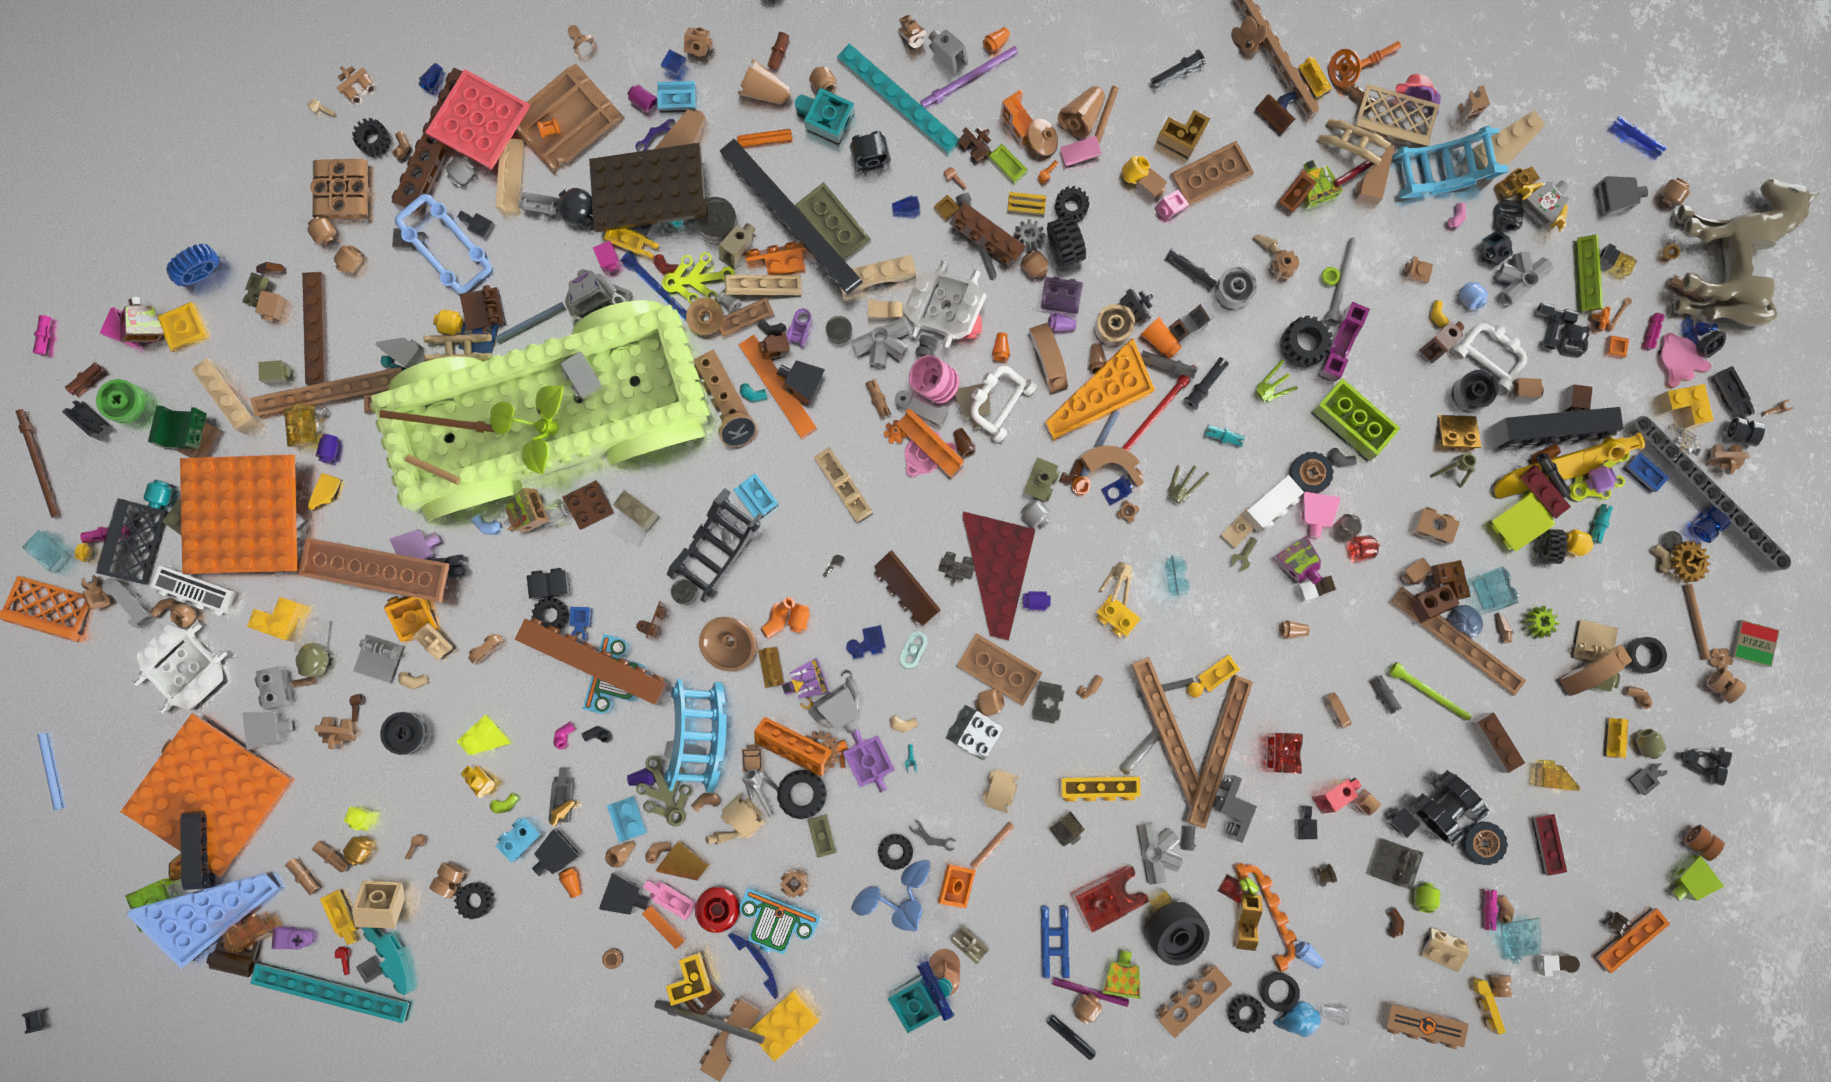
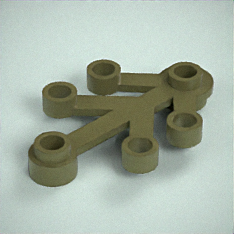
M651 755L646 759L645 766L649 771H652L660 791L649 788L645 783H639L636 786V792L639 795H648L664 801L667 809L656 806L650 800L643 804V809L647 813L653 812L664 816L666 822L671 826H679L685 820V813L682 809L692 789L687 784L681 785L679 788L680 796L675 805L672 798L679 781H676L673 791H669L660 771L662 766L661 759ZM656 760L655 766H650L649 762ZM645 786V791L639 792V787ZM684 787H688L689 789L688 793L686 794L682 793V789ZM649 803L653 805V808L651 810L646 809V806ZM678 813V818L673 820L672 814Z

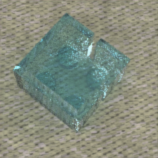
M1504 566L1471 578L1485 614L1519 603L1516 589L1510 586V573L1508 570H1505Z

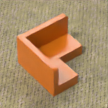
M1020 89L1002 101L1000 114L1022 144L1028 140L1027 129L1033 120L1021 104L1023 91Z

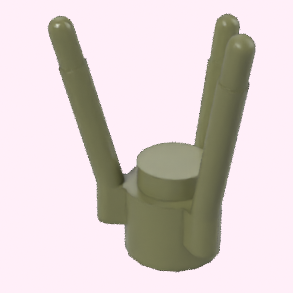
M1469 451L1454 458L1457 460L1456 462L1431 474V477L1438 476L1457 467L1461 471H1467L1459 485L1463 487L1471 473L1475 471L1476 458Z
M1177 465L1171 485L1167 490L1169 492L1168 497L1179 504L1182 501L1185 502L1188 496L1205 480L1209 472H1206L1187 491L1185 486L1197 466L1194 465L1181 485L1177 484L1175 487L1180 470V465Z

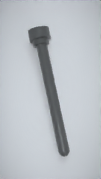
M969 192L960 194L955 198L958 206H961L964 202L971 205L972 199ZM978 245L991 279H995L997 274L989 253Z

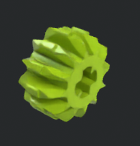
M1544 605L1540 606V608L1537 606L1533 607V612H1527L1530 618L1524 620L1526 623H1529V626L1525 629H1532L1531 635L1535 636L1537 634L1538 638H1543L1544 636L1551 637V632L1555 633L1557 631L1554 626L1560 624L1558 621H1555L1558 615H1552L1553 609H1546Z

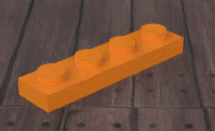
M1654 908L1628 929L1623 936H1620L1597 955L1596 958L1605 970L1611 974L1668 927L1670 923L1658 908Z

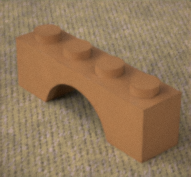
M743 997L739 1001L735 999L729 1009L732 1011L729 1019L725 1017L723 1022L739 1028L751 1029L762 1008ZM721 1031L719 1036L715 1034L709 1044L712 1046L709 1054L705 1052L699 1062L702 1064L700 1070L719 1082L732 1062L726 1051V1040L731 1033Z

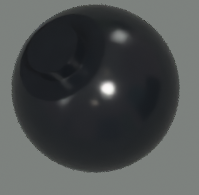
M565 188L559 193L558 196L560 198L557 201V211L564 222L572 226L582 225L584 228L593 223L592 196L587 191L581 188H571L569 190Z

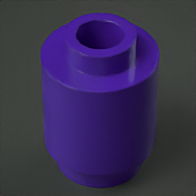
M330 434L322 435V438L319 439L315 455L319 458L318 461L323 463L335 461L339 442H337L338 437Z
M1028 591V593H1023V608H1028V610H1047V607L1051 605V596L1047 595V591Z

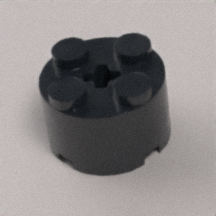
M881 131L852 137L849 147L855 170L858 171V168H861L863 172H872L883 168L885 162L887 164L890 163L891 157L886 137L882 135Z
M1484 370L1471 371L1455 383V401L1462 410L1471 412L1482 410L1489 406L1497 397L1499 392L1497 380Z

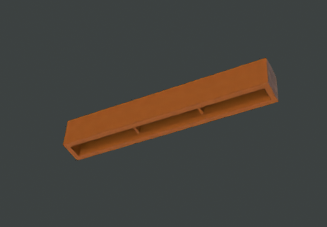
M532 617L531 620L524 619L514 640L647 702L659 705L668 686L664 682L665 678L656 674L653 677L647 675V670L636 666L634 669L628 666L630 662L619 658L617 661L611 658L612 654L605 650H601V652L593 650L594 645L585 641L583 644L576 642L577 637L568 633L566 636L559 634V629L550 625L546 628L542 626L543 622Z

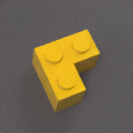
M1705 384L1669 390L1659 395L1662 412L1668 413L1681 410L1685 428L1705 425L1714 421Z
M279 597L273 614L253 609L247 627L282 640L291 641L305 605Z
M700 952L681 958L679 963L684 979L665 986L671 1006L712 991Z

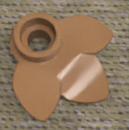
M1251 16L1243 20L1241 28L1233 27L1232 29L1234 42L1241 46V50L1245 54L1249 55L1254 54L1258 50L1259 44L1267 36V26L1257 27L1255 20ZM1250 41L1251 46L1248 48L1247 44Z

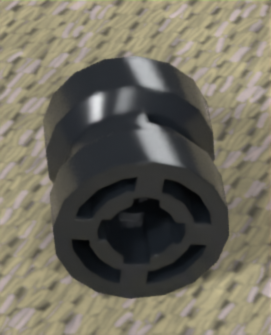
M463 554L445 558V563L449 564V578L468 574L467 568L464 567L465 557Z

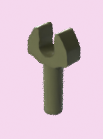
M1250 538L1241 554H1233L1231 557V566H1234L1237 560L1242 561L1243 564L1239 572L1247 569L1251 564L1248 561V556L1257 543L1255 538Z

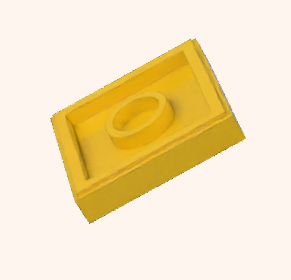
M193 302L186 303L157 316L163 329L165 340L172 352L208 337Z

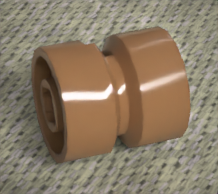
M1725 667L1718 669L1706 684L1715 693L1720 692L1719 696L1728 704L1735 702L1741 697L1747 687L1738 678H1733L1734 675Z
M442 862L437 870L438 877L433 878L429 889L451 899L457 890L456 884L461 882L465 872L454 865Z

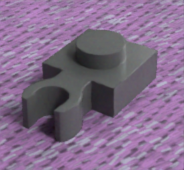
M1662 763L1654 764L1651 771L1649 768H1644L1630 779L1642 795H1647L1660 784L1657 778L1668 773L1667 770H1663L1661 773L1658 772V767Z

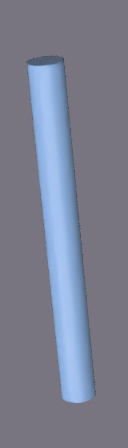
M40 733L37 736L54 810L62 809L47 736L46 733Z

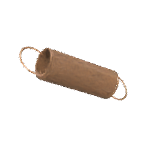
M308 677L293 680L292 684L294 687L315 684V678Z

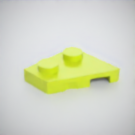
M484 715L456 741L468 755H474L511 743L488 715Z

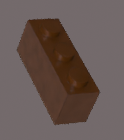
M1494 712L1485 713L1470 722L1501 773H1510L1525 764Z

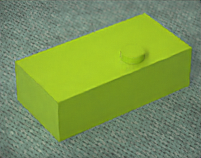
M1343 378L1334 385L1312 411L1369 461L1378 456L1401 429Z

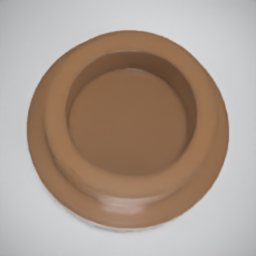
M616 949L607 950L602 957L603 965L608 969L619 967L622 962L621 953Z

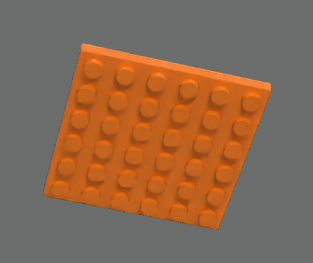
M295 455L180 458L183 574L297 571Z
M192 713L120 812L181 852V814L183 812L205 811L207 815L208 870H212V873L222 877L292 778Z

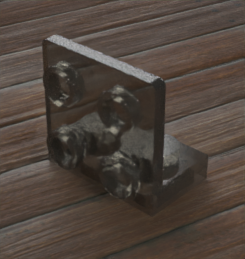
M1381 838L1369 870V875L1412 890L1424 852Z

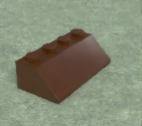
M892 550L874 566L876 570L874 575L880 582L882 580L885 581L888 585L886 587L887 591L892 597L894 595L900 600L898 602L899 606L904 611L908 610L911 613L910 619L916 626L920 624L921 627H924L940 614L941 609Z

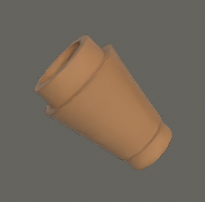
M1100 343L1092 344L1090 350L1089 368H1091V372L1096 373L1107 362L1102 344Z
M1286 620L1280 623L1279 633L1285 639L1309 635L1310 627L1307 624Z

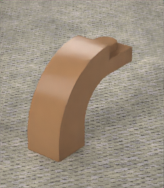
M1047 323L1029 328L1032 343L1040 357L1050 393L1067 388L1068 382L1065 365L1051 328Z
M1102 445L1090 448L1078 456L1088 472H1093L1104 464L1115 463L1124 470L1134 487H1139L1144 483L1142 480L1143 474L1138 468H1134L1140 463L1139 460L1126 449Z
M1621 644L1594 662L1569 672L1559 681L1568 695L1573 696L1616 675L1625 669L1624 667L1632 659Z

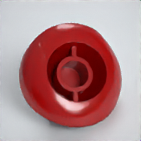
M712 887L705 890L698 897L695 905V917L698 924L704 930L711 933H721L730 929L738 920L740 905L735 895L729 890L721 887Z

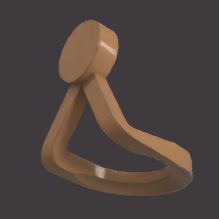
M576 25L568 27V35L574 38L573 49L575 53L578 51V46L584 41L591 42L594 40L591 35L584 36L580 34V30Z

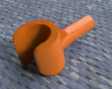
M1056 160L1048 168L1040 171L1038 179L1042 184L1050 180L1051 177L1048 173L1058 164Z
M841 740L836 743L841 745L837 748V751L841 752V755H839L841 768H846L843 751L847 750L848 747L845 740Z

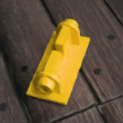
M1308 57L1304 63L1298 66L1316 98L1333 89L1315 58Z
M1609 718L1606 756L1626 758L1629 720Z

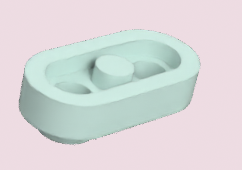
M916 631L909 636L900 655V662L905 668H914L918 664L927 645V637L924 633ZM915 638L921 639L920 645L914 643ZM908 655L913 657V661L910 663L906 661Z

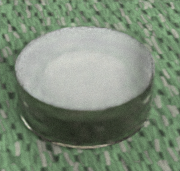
M1676 531L1666 532L1661 537V544L1667 550H1676L1675 545L1683 542L1682 536Z

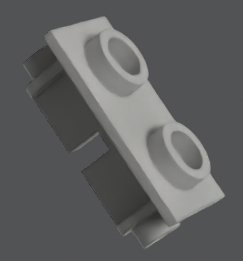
M521 192L522 201H519L518 207L522 211L530 210L549 213L550 215H559L557 211L559 197Z

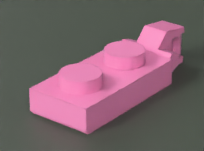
M647 880L643 888L651 892L649 897L654 902L684 920H687L696 905L695 901L664 882L658 881L655 884Z

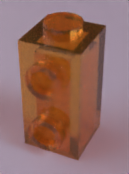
M254 914L246 918L245 923L229 927L227 929L228 932L222 935L225 949L231 953H238L273 934L266 917Z

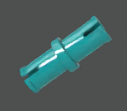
M1208 424L1206 429L1212 430L1213 433L1205 431V436L1218 439L1221 443L1227 442L1242 447L1243 442L1236 439L1245 440V435L1231 432L1228 428L1221 429L1211 424Z
M1601 504L1598 517L1593 522L1595 526L1591 537L1592 541L1596 540L1597 544H1602L1605 531L1610 525L1609 519L1613 507L1609 505L1606 509L1607 504Z

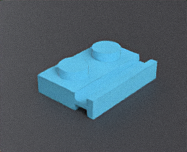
M695 81L657 82L658 111L696 110Z
M756 473L733 489L754 518L759 513L762 516L778 505V502Z
M635 796L607 805L619 843L647 833Z

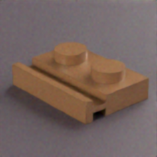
M205 422L199 450L178 449V452L190 458L209 457L222 430Z

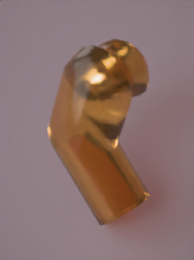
M181 853L169 863L168 875L173 881L181 878Z

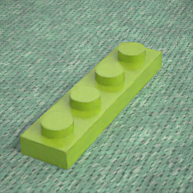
M1595 234L1577 237L1581 310L1583 312L1602 310L1599 236Z

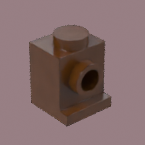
M781 332L779 336L769 335L762 342L758 343L759 352L762 353L764 359L786 356L790 347L785 332Z

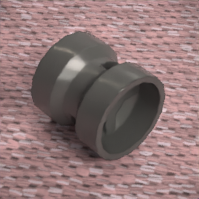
M921 335L919 339L920 345L916 348L915 354L920 357L926 355L934 356L933 350L937 347L938 340L927 335Z

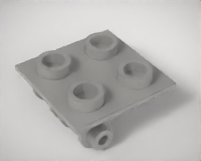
M366 634L365 639H361L359 643L361 650L353 671L390 683L403 646Z

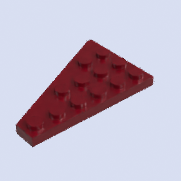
M963 511L962 517L989 635L1009 641L1036 529Z

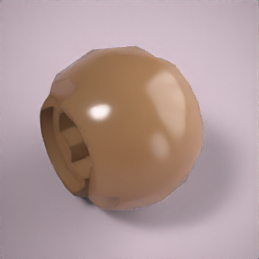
M181 603L174 606L171 610L170 619L180 628H186L194 623L196 611L188 604Z

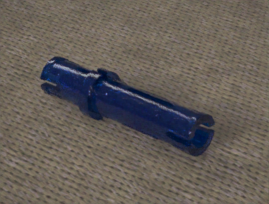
M1618 116L1617 121L1615 120L1612 126L1624 132L1627 138H1633L1658 157L1667 148V146H1664L1640 130L1638 125L1631 124L1622 116Z
M928 960L918 964L916 967L924 980L923 984L928 988L943 1021L952 1018L955 1014L952 1012L938 983L939 979L934 975Z

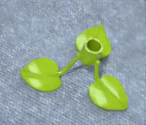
M562 385L545 386L538 391L535 403L537 409L541 410L540 416L543 418L537 422L512 418L514 407L508 402H498L490 411L491 427L498 434H506L511 429L512 422L535 426L541 435L532 438L531 443H526L523 446L522 460L528 469L538 474H544L548 458V445L541 438L556 435L559 430L558 422L552 420V418L557 414L562 400L564 388Z

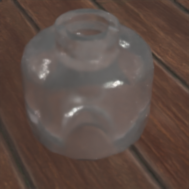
M555 498L543 504V511L549 519L547 523L550 526L567 521L570 511L564 500Z

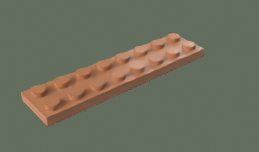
M306 537L298 575L442 602L449 564Z

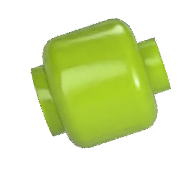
M1422 883V886L1415 888L1414 906L1420 912L1435 913V910L1440 907V890L1435 888L1432 883Z

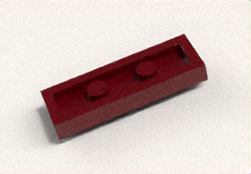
M1535 464L1519 476L1555 519L1571 508L1569 503Z
M1555 814L1533 817L1545 874L1550 876L1566 873L1567 868Z

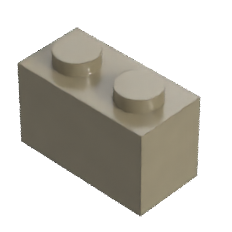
M623 490L613 504L614 507L647 531L659 517V515L625 490Z

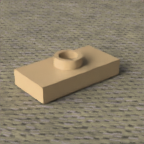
M1248 508L1220 535L1234 549L1254 529L1242 515Z

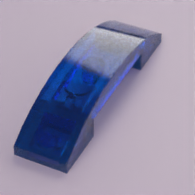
M731 931L728 937L740 951L746 946L769 977L763 984L773 998L776 999L779 996V986L776 974L769 960L756 944L750 942L747 937Z

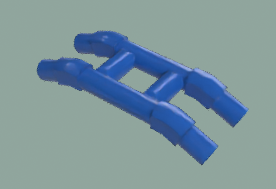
M1067 906L1061 907V928H1049V907H1041L1042 978L1044 979L1050 978L1049 956H1061L1062 978H1070L1069 908ZM1049 936H1061V948H1049Z

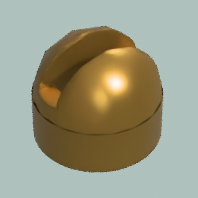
M1675 244L1665 246L1662 250L1663 257L1668 260L1676 259L1680 254L1679 247ZM1674 250V253L1667 254V251Z

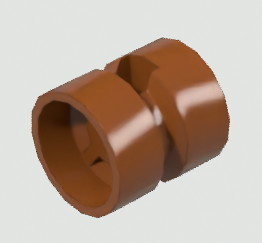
M1701 824L1695 826L1687 834L1684 841L1689 848L1698 851V854L1707 861L1714 860L1721 853L1725 845L1723 840L1716 835H1711V832Z

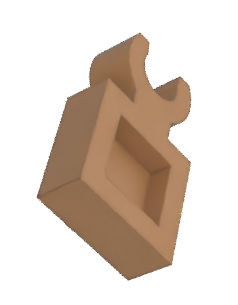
M95 575L92 576L93 583L91 584L87 583L85 578H82L81 585L86 589V591H83V596L89 610L92 611L109 606L110 600L107 594L104 593L102 586L97 587V577Z

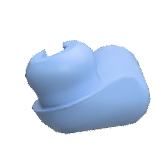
M476 515L471 520L483 534H494L500 529V523L496 520L484 522L479 515Z

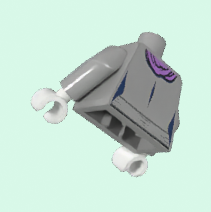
M585 269L579 270L577 273L578 277L569 282V290L565 298L568 311L573 316V327L583 319L579 315L581 316L611 299V295L613 297V304H617L619 298L626 302L623 296L616 293L617 289L607 277Z

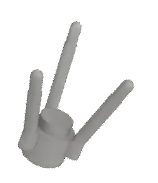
M751 769L742 778L749 799L753 800L752 789L756 792L768 816L772 817L759 788L762 786V779L776 791L778 786L768 779L761 770L757 772V770Z

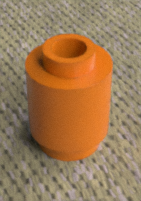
M795 604L794 608H791L787 623L790 631L801 633L802 630H806L810 612H808L809 607Z

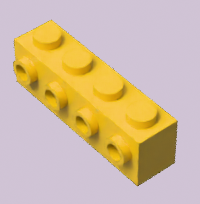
M1140 777L1060 778V797L1065 798V801H1077V798H1084V801H1096V797H1104V801H1116V797H1123V800H1135V797H1141Z

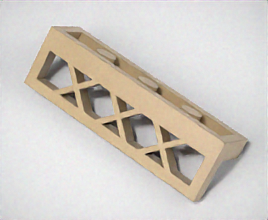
M510 139L499 157L495 207L500 213L520 214L518 205L519 201H521L525 146L523 139Z

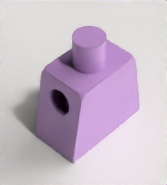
M420 529L389 539L396 554L426 560L435 556L431 546L441 542L436 532L426 536L424 531Z

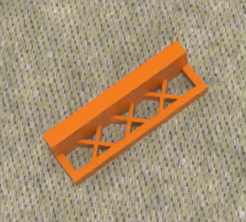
M910 408L896 423V426L950 478L964 465V460Z
M766 717L761 720L754 730L755 744L821 777L824 774V764L831 755V749Z

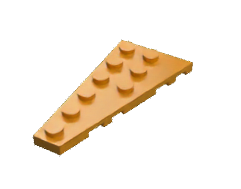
M1131 338L1044 421L1052 439H1056L1155 391L1134 339Z

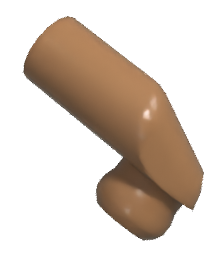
M399 131L395 134L399 145L395 150L393 149L392 154L395 158L402 159L406 156L410 144L404 131Z
M1095 675L1087 688L1083 685L1078 688L1077 695L1083 699L1093 695L1102 684L1103 678Z
M1633 686L1626 687V695L1636 697L1638 703L1644 709L1651 708L1652 699L1645 689Z
M1501 895L1497 898V902L1501 906L1499 920L1502 925L1507 926L1512 922L1515 911L1506 896Z

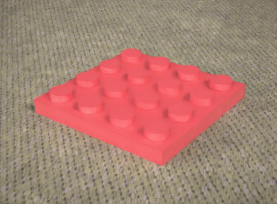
M464 69L425 133L492 170L530 108V105Z

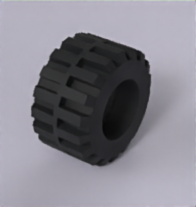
M1071 215L1047 223V235L1056 260L1062 267H1067L1086 259V246L1081 230Z
M1310 315L1304 318L1301 316L1286 328L1281 338L1283 339L1281 347H1284L1282 352L1283 354L1287 353L1288 356L1286 358L1288 361L1292 359V363L1295 365L1300 363L1301 367L1305 365L1309 367L1320 362L1330 352V346L1333 344V340L1330 338L1333 335L1332 332H1328L1330 327L1323 325L1325 321L1322 319L1318 321L1316 316L1310 318ZM1306 332L1311 334L1316 341L1315 350L1303 349L1297 340L1298 333Z
M796 770L787 774L780 781L777 788V801L780 808L786 815L794 819H808L816 815L826 801L827 792L825 784L818 775L809 770ZM806 783L812 788L813 799L808 805L798 806L791 800L790 792L795 784Z

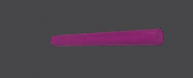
M1053 977L1051 985L1086 995L1092 993L1101 1000L1128 1007L1129 999L1105 994L1096 989Z

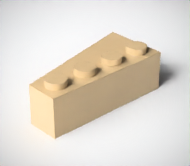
M1535 110L1491 137L1495 159L1499 165H1508L1545 126ZM1484 142L1472 149L1477 170L1487 168L1488 165ZM1486 177L1482 178L1486 186L1495 179L1486 180Z

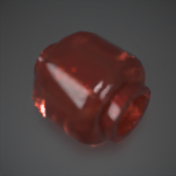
M1372 535L1356 536L1349 545L1350 554L1359 561L1374 559L1380 550L1379 542Z

